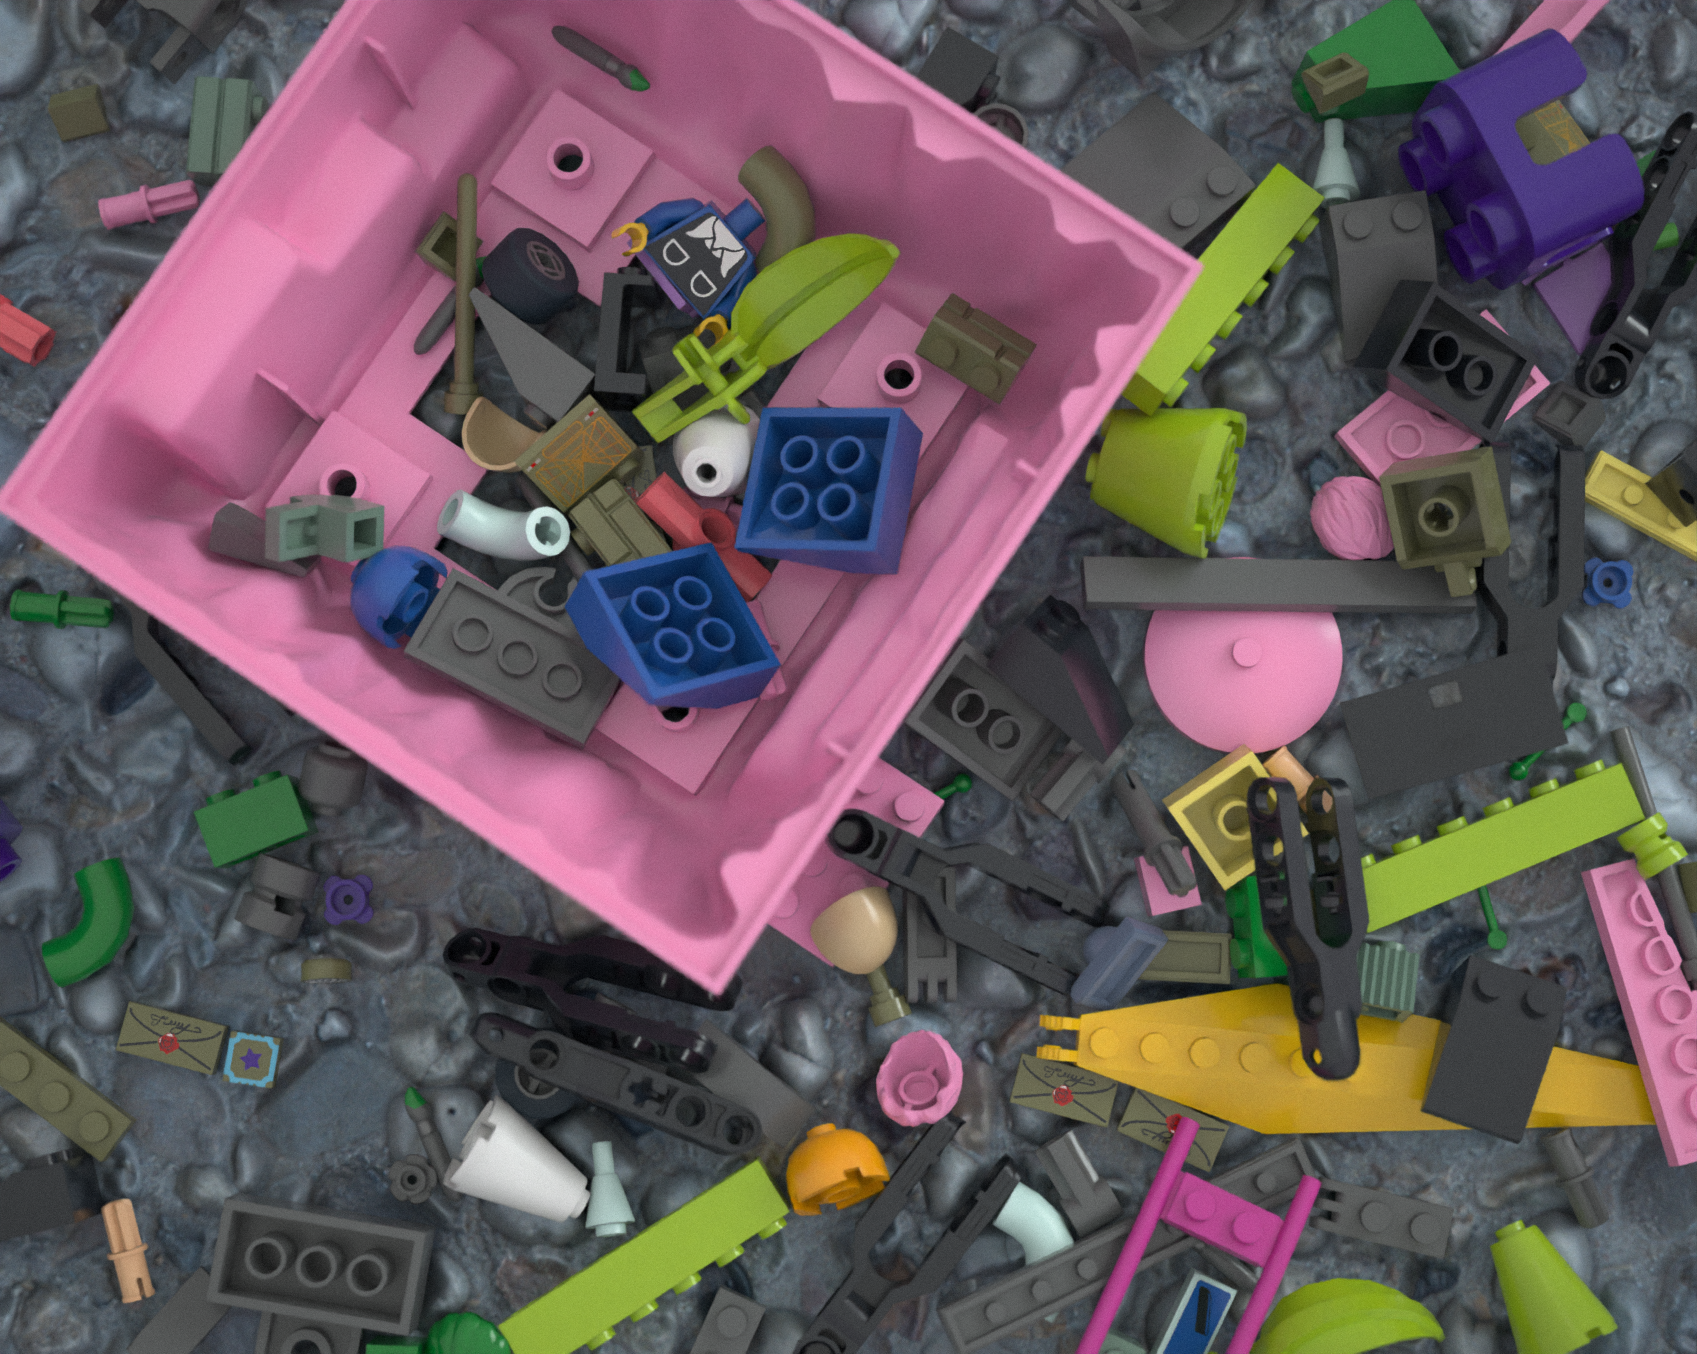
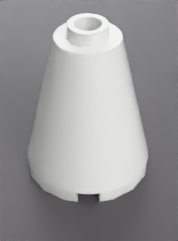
M726 404L718 410H712L674 434V461L685 483L693 492L710 497H731L746 492L760 419L753 409L744 406L750 414L751 420L748 424L743 425L727 410L728 405Z
M495 1096L494 1101L490 1100L468 1130L461 1142L464 1146L459 1158L463 1159V1161L460 1162L455 1158L452 1159L443 1185L454 1191L563 1223L568 1216L576 1219L583 1211L591 1192L585 1189L587 1178L525 1118L499 1096Z

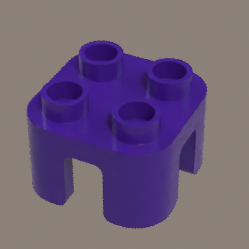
M1545 29L1437 83L1412 119L1413 139L1398 147L1399 162L1412 189L1415 192L1426 190L1427 197L1437 193L1455 227L1444 233L1446 251L1455 270L1468 284H1473L1486 278L1497 289L1505 290L1614 234L1611 226L1635 214L1643 205L1644 188L1641 174L1629 146L1621 135L1616 133L1608 134L1548 165L1536 164L1515 129V121L1574 93L1587 78V70L1573 46L1561 33L1554 29Z

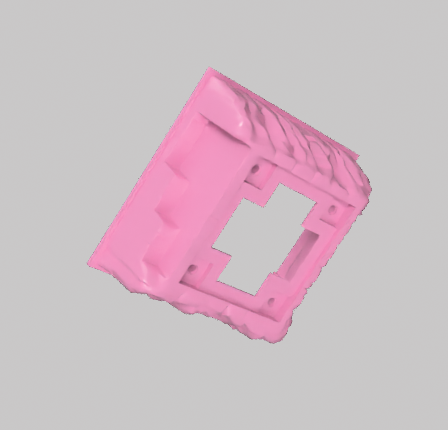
M346 0L0 491V511L719 995L1203 270L1204 265L795 0ZM554 26L568 27L612 53L625 64L634 65L648 80L650 89L639 92L625 88L617 78L603 72L559 44L552 36V28ZM765 146L775 147L792 164L806 184L815 209V241L825 237L848 233L864 234L879 240L887 239L900 251L893 270L875 291L845 319L805 349L767 405V408H902L923 433L898 574L848 573L781 560L772 572L773 576L754 599V601L762 603L763 613L771 638L778 641L780 646L776 653L781 663L788 692L777 700L763 701L759 696L755 699L719 709L690 707L688 715L683 720L671 722L664 718L663 711H658L655 705H649L621 680L582 750L404 658L403 651L411 639L406 634L395 640L402 645L397 649L387 648L370 637L358 624L351 611L350 593L353 585L351 574L361 560L345 563L321 556L320 563L306 576L300 577L208 549L214 516L217 511L229 502L243 507L265 521L266 508L290 504V497L335 495V487L341 479L355 477L357 488L351 497L384 505L383 549L393 545L414 547L444 563L448 571L447 577L454 568L491 587L435 549L444 537L437 532V523L447 500L457 490H463L473 495L489 469L477 465L470 459L465 450L410 415L455 350L454 319L431 350L422 355H416L414 352V343L420 331L456 285V281L427 266L416 254L415 250L443 211L457 221V182L459 177L465 173L475 176L478 184L477 237L483 243L476 251V259L488 256L516 228H530L548 237L567 255L578 276V294L600 308L604 272L617 273V268L629 267L636 258V254L627 257L622 255L623 252L630 249L627 242L631 237L624 232L612 239L611 233L622 225L630 222L634 223L639 216L660 202L695 198L705 204L712 200L726 216L744 199L748 198L765 218L758 202L738 181V175L744 163L751 155ZM577 155L583 159L581 166L573 172H563L558 169L560 161L566 156ZM766 221L745 238L757 254L767 234ZM483 281L482 285L477 289L491 298L493 295L486 286L485 281ZM952 293L970 303L972 308L982 310L1037 344L1017 381L1000 405L914 353L932 318ZM475 308V320H476L477 317L479 316V314H478V312H477V310H476V308ZM901 368L911 374L913 381L904 389H894L885 381L886 374L893 369ZM440 574L436 586L439 589H441L446 580V578L441 576Z

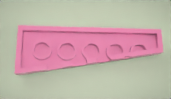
M1633 858L1581 872L1669 1167L1682 1166L1697 1161V991L1690 990L1680 968L1682 959L1672 938L1665 930L1661 914L1645 881L1637 871V864Z

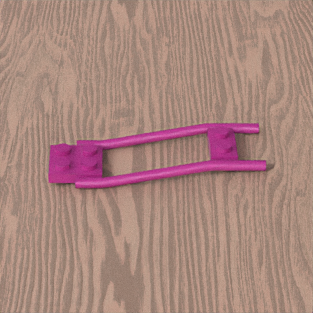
M1181 1117L1075 1354L1099 1353L1159 1218L1163 1222L1255 1267L1263 1268L1226 1354H1249L1322 1183L1311 1176L1303 1175L1283 1221L1273 1213L1190 1173L1180 1171L1200 1127L1196 1121L1187 1117Z

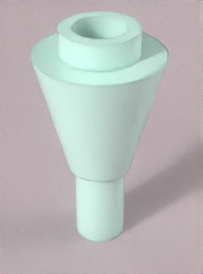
M1338 118L1328 119L1324 122L1325 149L1322 151L1313 189L1325 198L1321 203V206L1325 209L1331 205L1352 202L1360 196V190L1347 149L1344 148V122Z
M612 1142L593 1143L591 1145L595 1176L592 1177L585 1229H596L597 1238L626 1234V1225L635 1223V1219L618 1174H615Z

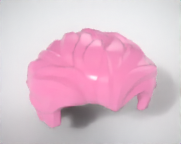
M1356 476L1335 477L1332 481L1324 483L1321 489L1316 492L1310 510L1311 522L1322 546L1329 553L1340 560H1378L1379 558L1386 557L1393 550L1394 544L1382 489L1374 481Z
M921 1029L901 1036L891 1045L889 1053L880 1066L876 1077L877 1096L883 1112L903 1127H916L922 1123H936L946 1116L958 1101L962 1088V1061L953 1051L949 1042L944 1040L940 1034Z

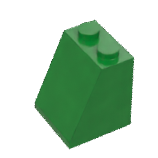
M1392 0L1308 50L1291 82L1293 86L1291 93L1299 109L1303 113L1309 112L1316 123H1323L1332 118L1348 120L1416 112L1437 83L1459 73L1460 70L1414 0ZM1345 52L1368 68L1369 77L1366 91L1364 94L1320 114L1302 79L1301 73Z

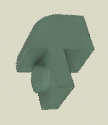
M300 495L290 497V504L269 507L265 510V558L283 562L318 554L347 563L370 558L376 552L383 550L384 505L339 495Z

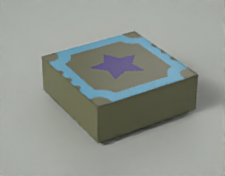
M236 1030L231 1031L222 1081L276 1088L284 1038Z

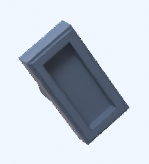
M1127 916L1118 928L1113 926L1097 927L1087 935L1084 942L1083 955L1088 966L1072 985L1070 996L1075 1003L1099 1011L1115 1009L1169 939L1161 928Z

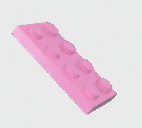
M1487 309L1480 314L1507 334ZM1535 365L1505 421L1551 384ZM1389 390L1334 435L1336 440L1366 475L1380 487L1379 476L1394 462L1471 450L1482 441Z
M877 757L843 809L854 808L866 811L922 838L944 806L945 801ZM824 837L767 924L834 968L835 965L819 951L812 940L810 931L812 923L825 909L842 897L868 887H883L887 889L891 883L836 856L828 848Z

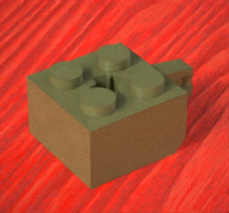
M1492 446L1394 462L1379 476L1397 562L1403 570L1434 565L1436 572H1445L1451 597L1471 595L1477 588L1474 567L1481 566L1482 558L1502 555L1512 543ZM1439 503L1445 504V505H1446V506H1445L1446 508L1449 507V508L1452 510L1453 515H1452V516L1446 515L1447 512H1448V509H1446L1444 512H1442V511L1440 510L1438 504H1439Z

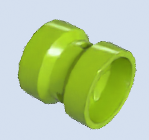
M1660 812L1616 838L1624 851L1634 852L1636 855V869L1644 881L1688 855L1680 841L1672 840L1665 833L1668 823Z

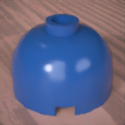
M393 545L376 552L370 558L362 559L355 566L351 574V582L353 583L350 593L351 611L360 627L370 637L387 648L397 649L402 645L395 640L404 634L412 638L440 591L436 587L439 574L447 579L448 571L444 563L414 547Z

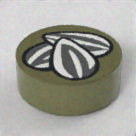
M310 959L301 963L302 983L335 984L352 981V963L347 959Z

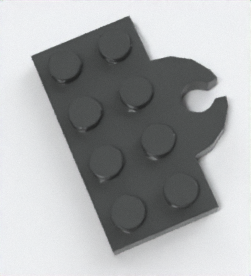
M453 568L404 649V658L583 750L622 679L586 648L565 609V605L578 581L573 578L568 583V598L563 604L549 606L540 599L539 594L544 588L553 585L556 577V568H527L510 576L498 591Z

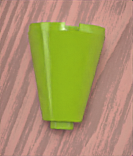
M1521 1219L1494 1232L1499 1242L1491 1245L1490 1250L1518 1354H1566L1590 1343V1340L1598 1336H1604L1618 1329L1612 1315L1537 1225L1526 1228Z

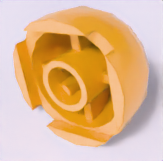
M833 1123L814 1127L806 1133L808 1139L795 1148L789 1157L786 1172L787 1191L794 1213L800 1216L822 1214L821 1204L836 1203L837 1210L848 1208L878 1194L885 1188L883 1181H890L884 1159L878 1147L864 1134L852 1129L836 1130V1126Z

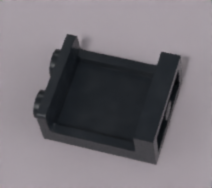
M619 267L617 268V273L604 272L594 392L600 404L608 411L632 413L633 409L653 394L646 374L626 373L632 310L634 308H661V296L655 277L648 276L647 271L641 268Z

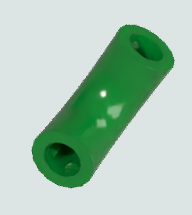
M121 857L97 862L73 874L82 898L83 911L81 919L75 928L69 932L42 943V955L47 970L53 981L61 988L87 978L110 963L129 936L135 908L130 879Z

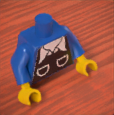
M695 198L660 202L639 216L634 223L630 222L614 229L611 233V238L618 237L624 232L631 237V248L622 253L625 257L635 254L642 249L647 253L703 318L704 321L694 329L693 333L698 337L704 329H709L715 335L714 345L722 340L728 329L731 328V312L744 288L758 274L753 263L757 253L745 238L766 220L748 198L744 199L726 216L712 200L703 204Z

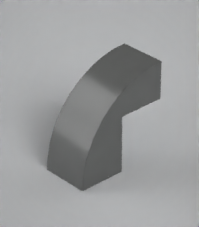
M706 1019L696 1032L710 1038L714 1044L718 1045V1048L707 1072L691 1074L716 1096L746 1107L756 1113L761 1121L762 1133L782 1148H785L816 1109L794 1088L767 1070L733 1037Z

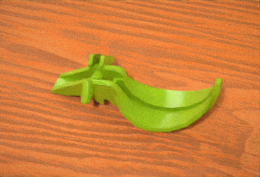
M848 233L821 238L787 253L765 267L746 285L731 312V329L723 336L720 342L707 350L697 336L691 333L674 346L672 352L685 371L632 410V413L657 443L662 442L712 410H718L726 404L728 405L727 410L743 425L748 424L751 420L750 414L736 397L760 379L768 369L775 368L799 354L845 319L887 278L897 262L900 251L887 239L879 240L864 234ZM732 358L740 369L734 373L731 371L724 377L719 371L720 366ZM703 382L709 391L682 411L672 398L691 386L699 385Z
M1335 1278L1304 1285L1280 1299L1261 1327V1339L1252 1345L1249 1354H1361L1397 1342L1420 1338H1432L1439 1343L1445 1339V1336L1435 1316L1420 1302L1409 1299L1399 1290L1371 1280ZM1209 1351L1207 1354H1218V1353H1217V1352H1214V1351Z

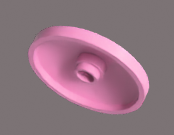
M1234 557V558H1231V559H1259V558ZM1154 610L1146 629L1143 644L1144 675L1148 690L1160 713L1169 724L1187 739L1207 749L1225 754H1230L1243 744L1250 748L1254 754L1264 753L1287 745L1305 734L1320 720L1333 700L1338 688L1343 661L1341 637L1332 612Z

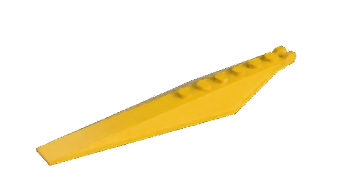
M1273 983L1078 1014V1018L1040 1015L1039 1026L1045 1027L1047 1030H1077L1075 1050L1064 1049L1056 1045L1037 1046L1036 1058L1074 1062V1065L1263 1134L1471 1129L1420 1111L1441 1020L1412 1014L1402 1023L1360 1014L1357 1019V1028L1361 1050V1064L1356 1073L1350 1078L1330 1082L1317 1077L1307 1067L1302 1058L1298 1020L1294 1016L1290 987L1283 984ZM1553 1047L1526 1128L1657 1125L1639 1066ZM1316 1050L1314 1053V1059L1317 1063L1321 1062L1319 1050Z

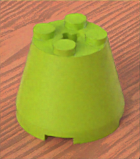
M1110 408L1102 423L1101 437H1105L1101 453L1093 452L1087 465L1085 480L1092 483L1090 499L1094 500L1098 506L1178 551L1202 559L1207 558L1209 549L1205 548L1206 541L1217 542L1238 479L1235 474L1239 455L1234 452L1235 447L1243 448L1245 444L1247 430L1246 415L1225 408H1158L1150 417L1139 408H1121L1119 410Z

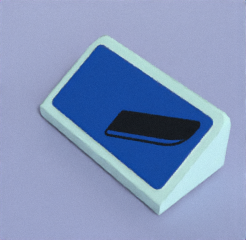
M1191 1267L1149 1354H1207L1237 1290Z

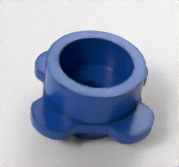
M1592 558L1584 564L1587 585L1582 591V599L1587 605L1596 606L1599 603H1608L1617 609H1622L1630 604L1632 596L1629 591L1632 586L1631 576L1633 575V567L1629 562L1620 560L1618 562L1609 561L1603 563L1599 558ZM1604 579L1611 580L1612 585L1610 588L1604 586Z

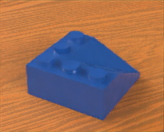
M763 407L734 548L738 552L848 573L898 574L923 437L922 431L902 408Z
M712 542L584 572L565 605V609L586 648L649 705L719 709L755 699L761 695L781 666Z

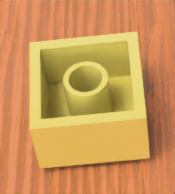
M1245 744L1162 799L1224 890H1227L1255 871L1247 811V792L1253 780L1259 777H1270L1253 751ZM1272 787L1267 794V805L1271 813L1276 807V793ZM1301 822L1302 837H1305L1309 833ZM1277 838L1273 847L1274 857L1283 852V845L1279 838Z

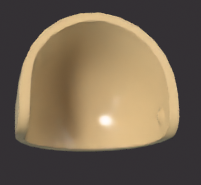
M480 396L474 401L465 417L462 427V443L467 455L480 467L497 472L514 473L522 471L514 461L542 437L547 430L538 433L500 410L488 399Z
M868 887L842 897L830 905L812 923L810 931L815 945L831 963L847 972L868 974L879 968L891 955L897 941L898 923L887 889L883 887Z

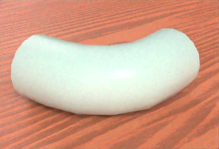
M457 490L450 496L440 513L437 523V532L440 535L482 554L514 561H532L557 555L566 548L570 537L567 520L555 508L546 506L528 512L512 511L492 505L463 490Z
M1021 1182L1017 1184L1001 1205L992 1225L1012 1236L1022 1245L1026 1256V1265L1074 1243V1239L1062 1214L1039 1193ZM1060 1311L1044 1319L1049 1322H1054Z

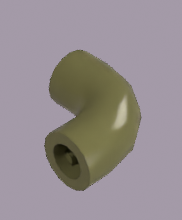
M765 146L759 149L742 166L738 175V181L758 202L766 219L767 234L755 259L756 268L761 272L765 267L792 250L815 241L816 220L815 209L807 186L792 164L773 146Z

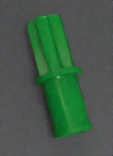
M15 590L10 602V615L14 621L51 623L57 629H64L67 625L106 629L113 622L114 606L110 600L70 596L66 590L58 591L57 595Z

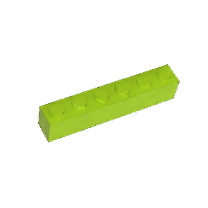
M1277 163L1197 260L1204 265L1203 270L1120 394L1150 417L1162 402L1172 407L1189 385V382L1183 378L1190 368L1197 374L1201 371L1216 351L1210 345L1212 340L1218 335L1225 341L1243 317L1237 312L1242 303L1244 302L1250 308L1255 304L1269 285L1263 277L1269 270L1277 276L1295 253L1294 250L1288 247L1292 241L1296 239L1303 244L1318 225L1320 219L1313 214L1325 198L1281 164Z
M1602 759L1591 762L1573 770L1577 779L1559 786L1556 778L1550 779L1528 788L1531 796L1529 799L1513 804L1511 798L1507 797L1482 807L1485 817L1467 823L1465 816L1447 821L1436 826L1439 836L1421 842L1418 834L1390 845L1394 854L1375 861L1373 853L1361 857L1370 920L1366 933L1380 929L1646 819L1622 763L1605 767Z
M759 1155L505 1318L498 1325V1328L508 1341L514 1354H570L585 1343L591 1351L616 1334L612 1326L627 1316L635 1323L657 1309L659 1305L655 1298L672 1288L674 1293L679 1295L702 1279L698 1271L711 1262L715 1261L720 1268L740 1256L745 1251L741 1243L758 1233L760 1238L764 1240L788 1224L783 1216L790 1212L791 1205Z

